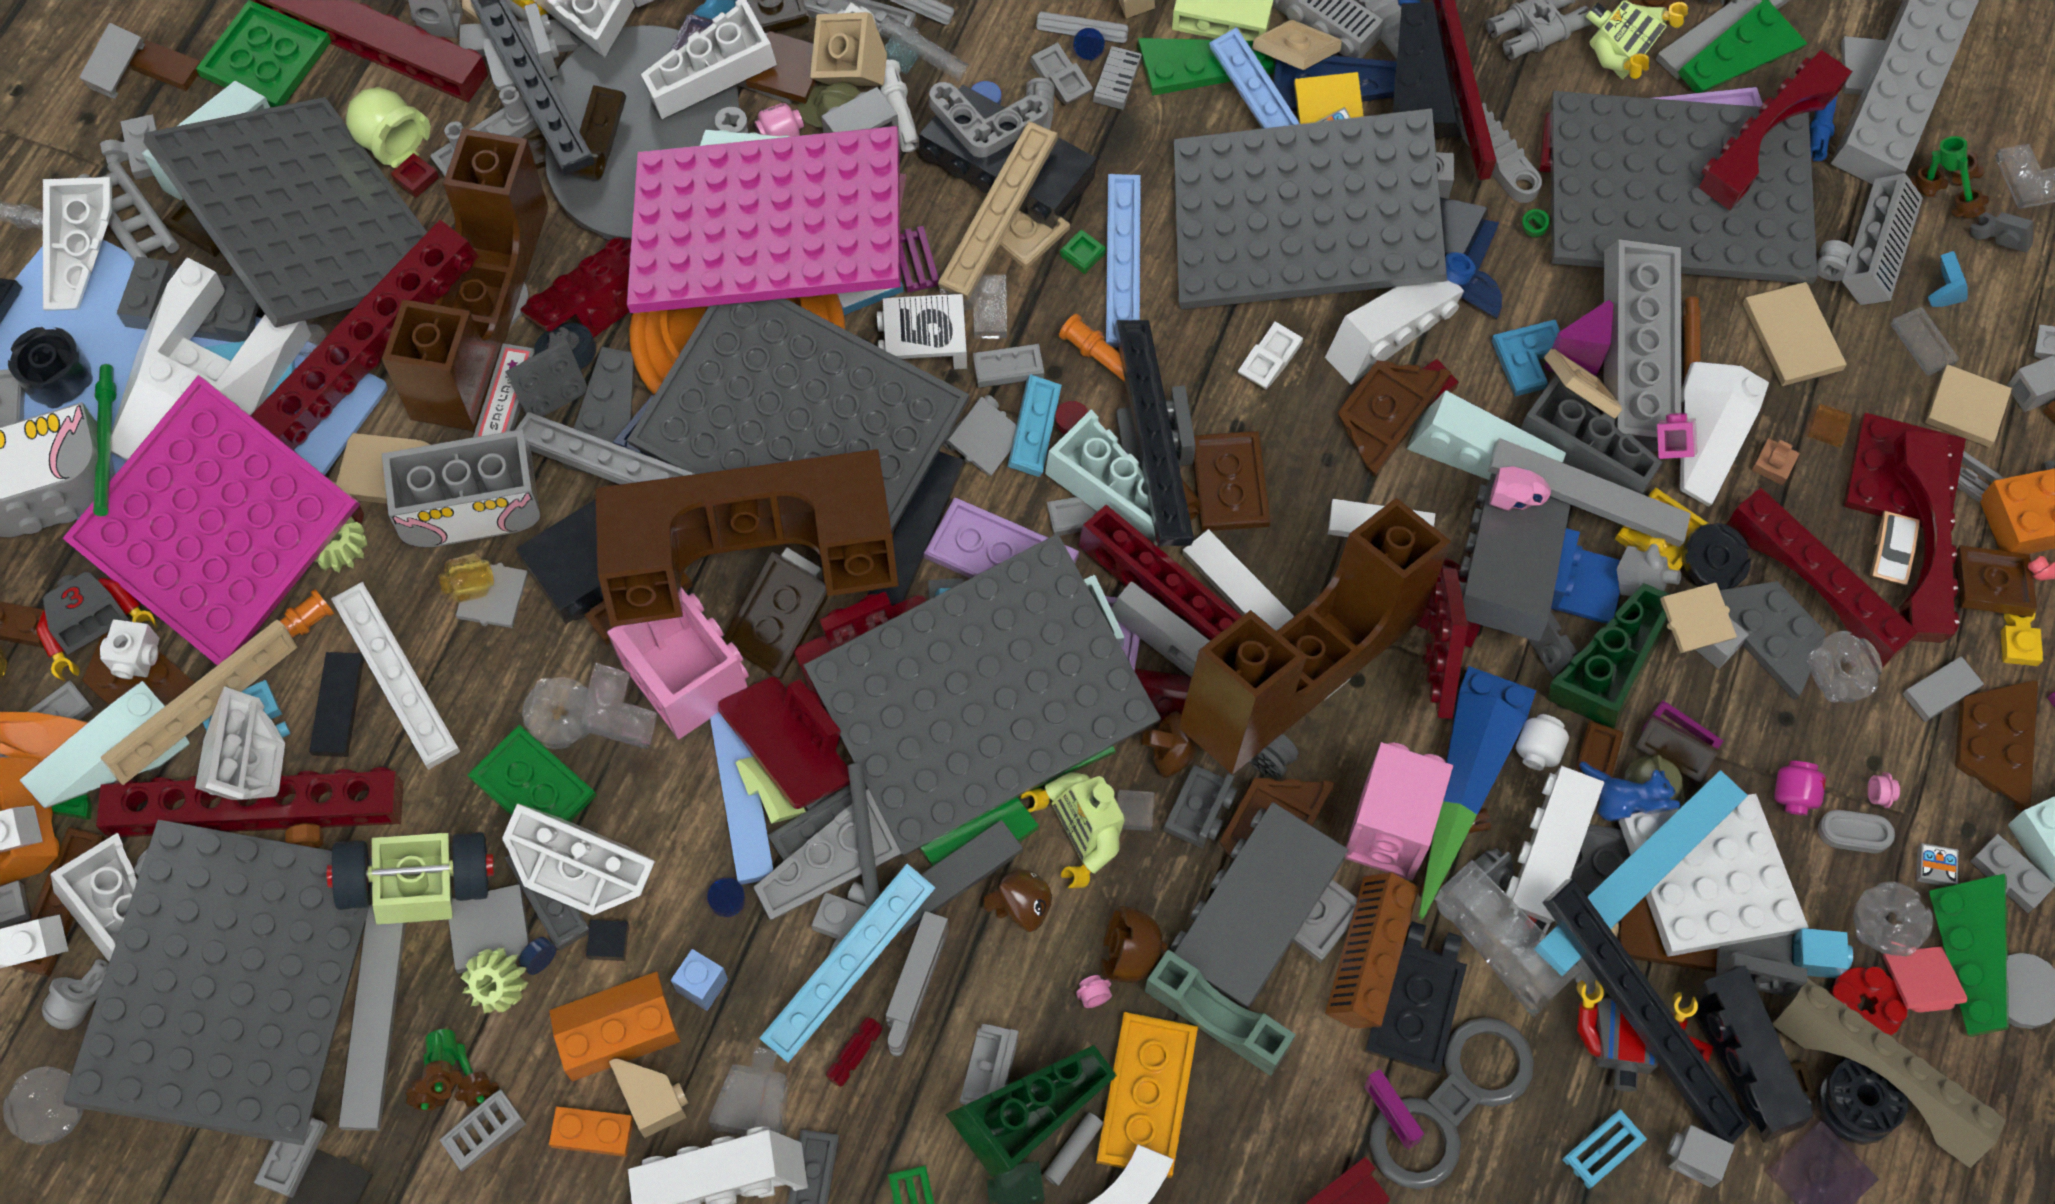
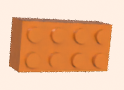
M2055 468L1993 481L1982 494L1980 503L1999 550L2031 554L2055 549Z

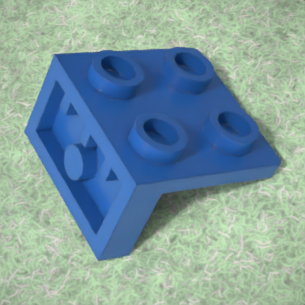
M1566 528L1551 609L1608 624L1614 618L1620 589L1617 567L1621 560L1582 550V546L1577 545L1580 532Z

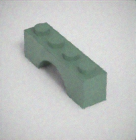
M1167 950L1147 979L1145 988L1147 994L1195 1026H1198L1205 1033L1270 1076H1272L1294 1041L1296 1034L1266 1014L1249 1011L1230 1001L1205 980L1200 970Z

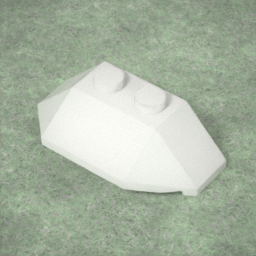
M224 686L204 737L195 785L196 789L230 800L274 797L279 792L285 742L273 721L263 711L264 705L260 698Z
M521 804L516 805L502 838L524 887L591 915L641 896L655 864L653 859L624 844L562 818Z

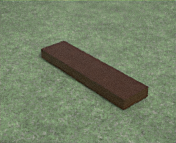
M68 827L59 848L58 857L53 862L28 922L60 915L65 938L67 937L74 917L54 893L51 873L105 841L106 838L103 835ZM59 954L12 965V967L50 977Z

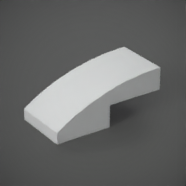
M1274 322L1260 344L1254 346L1239 368L1238 373L1267 390L1302 345L1303 338L1279 323Z

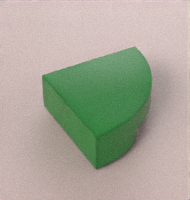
M84 794L52 806V812L55 815L90 820L92 816V803L89 795Z

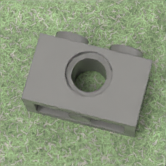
M406 0L411 8V18L416 22L417 26L434 36L457 38L463 15L459 0Z

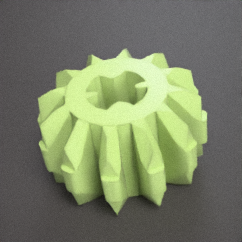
M350 517L315 559V563L318 562L320 568L325 571L333 567L334 571L340 573L342 566L345 564L348 567L354 568L353 559H364L362 548L368 546L362 525Z
M490 948L479 952L477 957L474 956L469 959L466 964L468 970L463 973L461 979L469 984V986L464 988L463 993L472 994L474 997L471 1006H478L482 1003L484 1013H491L495 1009L498 1012H504L512 1004L515 1005L522 999L523 994L521 991L526 988L529 982L520 977V975L525 973L527 967H517L515 962L518 955L507 957L505 948H498L495 951H492Z

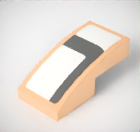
M1887 511L1883 512L1875 541L1877 549L1869 577L1902 586L1907 585L1914 559L1920 520Z

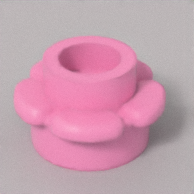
M1883 772L1882 776L1873 775L1868 782L1870 802L1872 804H1880L1884 808L1891 807L1893 801H1897L1900 795L1898 781L1892 780V775L1888 772Z
M1099 975L1090 976L1080 982V988L1076 992L1077 999L1082 1000L1085 1008H1093L1107 1002L1112 997L1109 989L1111 982L1101 979Z

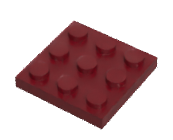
M1865 412L1860 419L1843 507L1882 517L1884 511L1920 520L1919 527L1923 528L1915 502L1906 487L1895 475L1894 441L1905 431L1943 432ZM1948 434V445L1952 447L1953 451L1952 461L1949 465V478H1952L1954 482V491L1950 498V510L1953 511L1966 438Z
M1443 568L1441 582H1435L1433 588V603H1437L1436 613L1430 612L1428 633L1432 634L1431 643H1425L1423 662L1427 664L1426 681L1431 683L1429 699L1430 703L1436 704L1437 717L1452 719L1468 624L1457 569Z

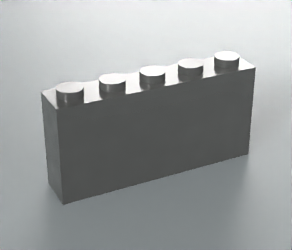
M1491 473L1487 486L1480 484L1475 504L1479 505L1480 509H1474L1469 528L1475 529V532L1469 533L1464 552L1470 555L1469 557L1464 556L1458 575L1464 578V582H1459L1467 621L1540 641L1550 617L1570 504L1549 496L1548 501L1542 506H1531L1525 510L1513 508L1510 511L1491 506L1489 505L1490 495L1496 475Z
M1274 802L1271 803L1267 810L1260 808L1250 824L1254 831L1247 841L1243 838L1239 840L1230 857L1235 859L1228 871L1221 869L1210 886L1215 891L1207 902L1201 900L1190 916L1194 920L1191 928L1187 933L1181 930L1170 947V950L1175 955L1200 970L1202 976L1214 989L1247 1010L1252 1006L1341 867L1349 850Z

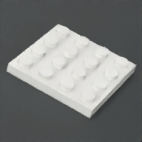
M1756 794L1748 795L1739 806L1646 895L1667 957L1719 948L1720 946L1793 935L1802 928H1808ZM1679 809L1656 814L1634 813L1630 818L1619 820L1630 855L1644 844Z

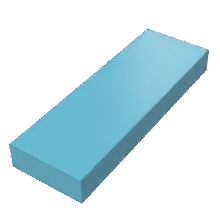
M1031 374L1027 378L1007 467L1040 477L1043 473L1061 384Z

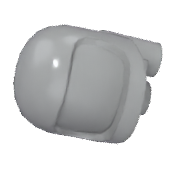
M100 959L96 960L82 980L67 977L54 979L49 986L50 993L42 1005L44 1019L51 1026L58 1029L68 1030L77 1027L86 1017L94 1001H97L109 963Z

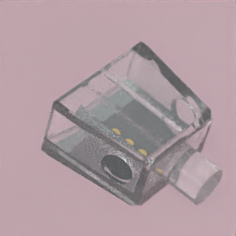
M757 1047L754 1050L751 1067L738 1064L732 1065L708 1122L713 1130L747 1136L749 1129L765 1126L785 1136L788 1080L785 1074L773 1071L777 1052Z

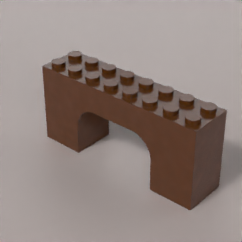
M462 128L443 186L454 213L455 231L470 243L479 257L474 261L473 266L451 285L447 294L440 297L434 305L402 299L382 361L410 420L475 431L502 344L505 343L549 206L528 139Z
M878 449L595 488L598 578L611 627L683 617L681 591L683 572L695 560L707 555L788 543L809 546L821 556L827 596L899 586Z
M1398 498L1392 500L1349 533L1338 569L1330 583L1309 606L1277 631L1250 610L1199 649L1179 728L1226 770L1234 774L1422 620L1452 541Z

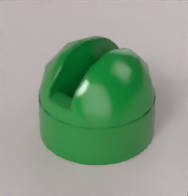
M1532 209L1526 212L1522 220L1524 232L1534 238L1544 235L1549 227L1547 213L1541 209ZM1530 220L1534 222L1538 230L1529 223Z

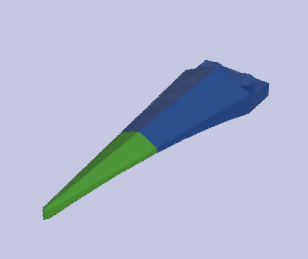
M1471 666L1467 668L1455 702L1446 763L1453 765L1433 834L1418 915L1420 920L1425 917L1528 718L1536 693L1534 689Z

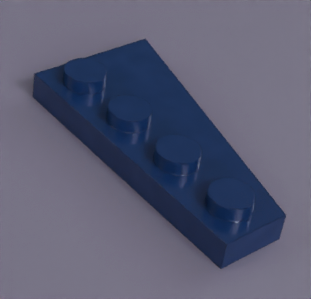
M1329 56L1302 70L1276 59L1274 85L1291 111L1297 110L1294 80L1299 78L1358 72L1362 102L1393 98L1397 62Z

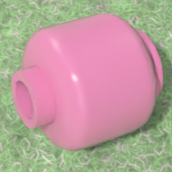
M780 103L761 110L758 113V120L754 122L756 133L760 135L792 137L800 136L799 129L804 128V124L797 109L792 111L786 103Z

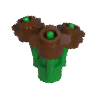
M1950 136L1940 142V150L1932 152L1931 165L1922 166L1919 168L1917 175L1910 176L1909 179L1919 193L1927 197H1933L1938 190L1946 189L1948 186V181L1944 178V172L1938 168V165L1941 164L1948 172H1951L1954 185H1963V192L1955 197L1956 208L1952 210V215L1954 217L1974 218L1986 211L1984 206L1989 202V198L1982 195V192L1979 190H1971L1970 180L1981 178L1985 170L1983 166L1978 164V155L1974 152H1967L1968 144L1964 138Z
M438 1029L429 1033L425 1038L427 1053L423 1055L424 1069L422 1079L414 1080L411 1083V1088L406 1090V1095L409 1096L406 1099V1103L417 1110H434L437 1106L445 1105V1100L452 1095L451 1090L455 1084H458L459 1091L455 1094L456 1100L464 1101L467 1107H476L492 1096L491 1094L496 1093L499 1090V1085L497 1082L491 1083L485 1072H473L466 1056L465 1045L457 1044L455 1032L449 1029ZM455 1060H459L465 1074L463 1079L462 1073L453 1068Z

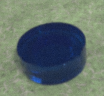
M1084 28L1076 34L1073 47L1081 59L1093 61L1103 54L1105 40L1098 30Z
M722 878L715 881L710 886L707 894L708 903L712 911L722 917H731L738 914L745 905L746 897L743 887L732 878Z

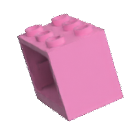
M682 587L683 617L616 626L607 632L621 665L678 740L718 713L720 700L747 688L745 679L749 677L748 672L741 663L743 657L732 642L726 645L721 638L724 634L713 618L707 620L702 614L704 608L698 598L693 593L687 595Z
M1381 742L1367 776L1345 848L1349 850L1346 859L1386 873L1392 872L1399 877L1413 881L1430 847L1453 765L1445 763L1443 758L1433 754H1425L1423 756L1411 752L1406 746L1399 743L1386 744Z

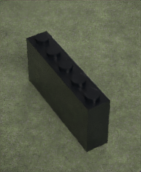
M963 84L958 89L984 119L1005 109V107ZM935 115L919 134V155L923 156L928 162L935 163L948 170L953 176L962 178L975 185L983 193H988L1017 140L990 156L977 157L972 155ZM959 115L954 118V121L959 124H967L971 119L968 116ZM1003 122L999 127L1003 130L1011 131L1016 128V125L1012 122ZM1058 137L1019 211L1029 214L1035 222L1043 223L1054 229L1058 219L1067 213L1095 178L1097 158Z
M596 499L516 548L522 564L565 624L572 620L582 619L585 617L584 614L589 612L591 608L604 601L598 578Z

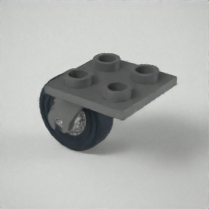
M564 323L552 331L544 332L539 337L534 347L535 356L505 371L525 415L530 412L543 417L586 394L588 386L581 373V369L586 367L594 358L596 343L592 333L584 325Z

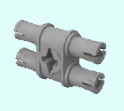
M1526 0L1521 3H1513L1505 13L1487 19L1486 28L1488 33H1491L1492 38H1496L1513 29H1517L1522 33V35L1503 42L1504 54L1508 55L1509 60H1513L1527 52H1541L1546 46L1558 41L1563 42L1570 37L1571 33L1592 25V22L1585 17L1589 12L1587 6H1582L1566 15L1560 14L1557 10L1575 3L1576 0Z

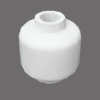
M1540 714L1537 718H1531L1525 722L1516 744V750L1524 758L1523 763L1526 766L1541 771L1544 767H1554L1560 763L1569 741V735L1560 720L1549 715Z

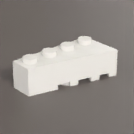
M737 0L735 2L736 6L726 14L721 12L712 19L713 24L700 34L695 32L687 38L688 43L678 51L673 49L641 74L648 94L661 119L777 65L771 43L747 0Z

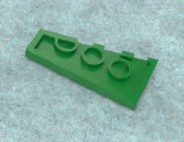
M1762 0L1687 62L1677 73L1695 93H1705L1730 82L1735 77L1748 74L1769 62L1777 61L1791 52L1795 53L1803 49L1808 43L1769 0Z
M1138 38L1137 46L1139 53L1142 54L1141 60L1152 96L1231 82L1210 49L1209 42L1213 40ZM1246 41L1268 75L1274 74L1275 65L1273 58L1254 50L1253 41Z
M2005 873L1929 891L1946 956L1968 998L1966 1003L1960 1004L1967 1034L1970 1037L2009 1029V986L2007 980L2008 909L2006 906L2007 876Z

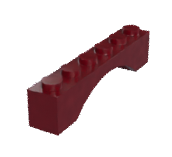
M1822 49L1812 59L1806 57L1795 71L1797 74L1795 78L1787 77L1777 90L1779 95L1775 99L1770 96L1758 111L1760 115L1756 119L1751 116L1739 131L1741 133L1739 138L1731 137L1720 151L1723 155L1718 160L1713 157L1706 164L1701 172L1705 177L1699 189L1731 211L1750 190L1759 174L1758 157L1760 144L1764 136L1776 125L1792 116L1809 111L1824 110L1843 89L1853 71Z
M1905 431L1894 441L1895 475L1906 487L1917 506L1925 539L1924 561L1919 578L1910 595L1899 606V614L1918 631V634L1912 639V641L1943 643L1954 636L1959 627V615L1957 612H1954V598L1957 595L1958 582L1956 578H1953V564L1955 563L1957 552L1956 546L1952 544L1951 535L1955 526V514L1950 510V498L1953 495L1954 482L1952 478H1949V465L1952 461L1953 451L1952 447L1948 445V433Z
M1761 487L1735 509L1726 525L1737 530L1751 549L1780 561L1806 580L1839 616L1855 646L1880 669L1884 668L1904 650L1918 634V631Z

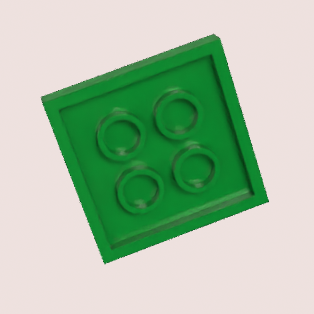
M248 0L197 66L196 70L200 77L225 88L234 81L241 83L266 97L271 108L282 106L331 43V39L328 33Z

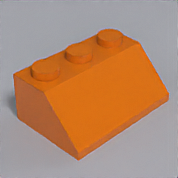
M0 757V811L34 805L43 841L0 853V886L42 873L58 857L59 841L53 832L51 822L53 816L52 808L44 809L20 782L22 777L39 764V758Z
M657 971L549 1010L553 1036L565 1073L572 1082L611 1068L609 1061L615 1058L627 1062L681 1042Z

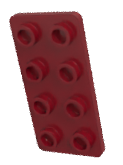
M615 237L609 240L601 251L584 258L577 268L568 274L556 278L553 281V285L542 293L531 296L520 309L523 316L545 331L554 330L574 316L578 324H582L589 329L593 338L630 312L627 306L631 239L623 240L622 237Z
M886 592L878 595L871 594L862 598L857 604L845 609H835L826 617L819 619L825 635L798 646L795 649V656L809 688L816 693L823 708L826 707L811 681L804 664L926 602L924 596L917 595L891 606Z
M769 677L719 701V713L793 808L801 809L850 784L848 766L836 752L841 730L821 706L816 693L808 689L801 679L788 684L786 689L778 678Z

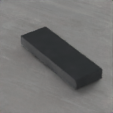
M326 652L309 749L312 756L348 757L364 663V657L361 653Z

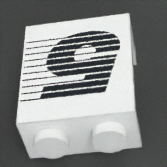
M963 294L883 298V311L877 312L878 332L884 331L885 340H878L879 348L900 359L953 356L954 369H967Z

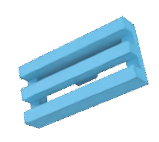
M1620 1109L1562 1160L1567 1165L1570 1164L1574 1169L1575 1175L1577 1177L1580 1176L1585 1181L1584 1185L1590 1189L1647 1138ZM1619 1121L1624 1128L1581 1164L1577 1157ZM1630 1133L1635 1139L1592 1176L1587 1169Z

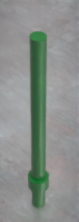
M110 364L100 366L99 381L95 384V399L98 401V460L95 467L93 513L97 516H106L109 510L112 406L117 396V386L113 382L114 368Z

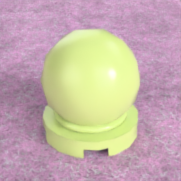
M381 87L365 89L349 102L345 118L351 136L359 145L372 151L374 157L384 165H391L393 168H397L413 153L418 156L419 153L415 150L421 144L422 139L424 138L427 141L429 139L431 126L428 118L416 108L408 106L393 91Z

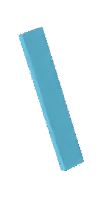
M906 864L759 1039L789 1063L932 893L935 887L910 865Z

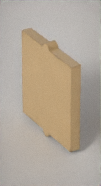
M1717 583L1660 598L1669 621L1667 628L1672 630L1680 654L1737 637L1728 614L1730 608L1725 606Z

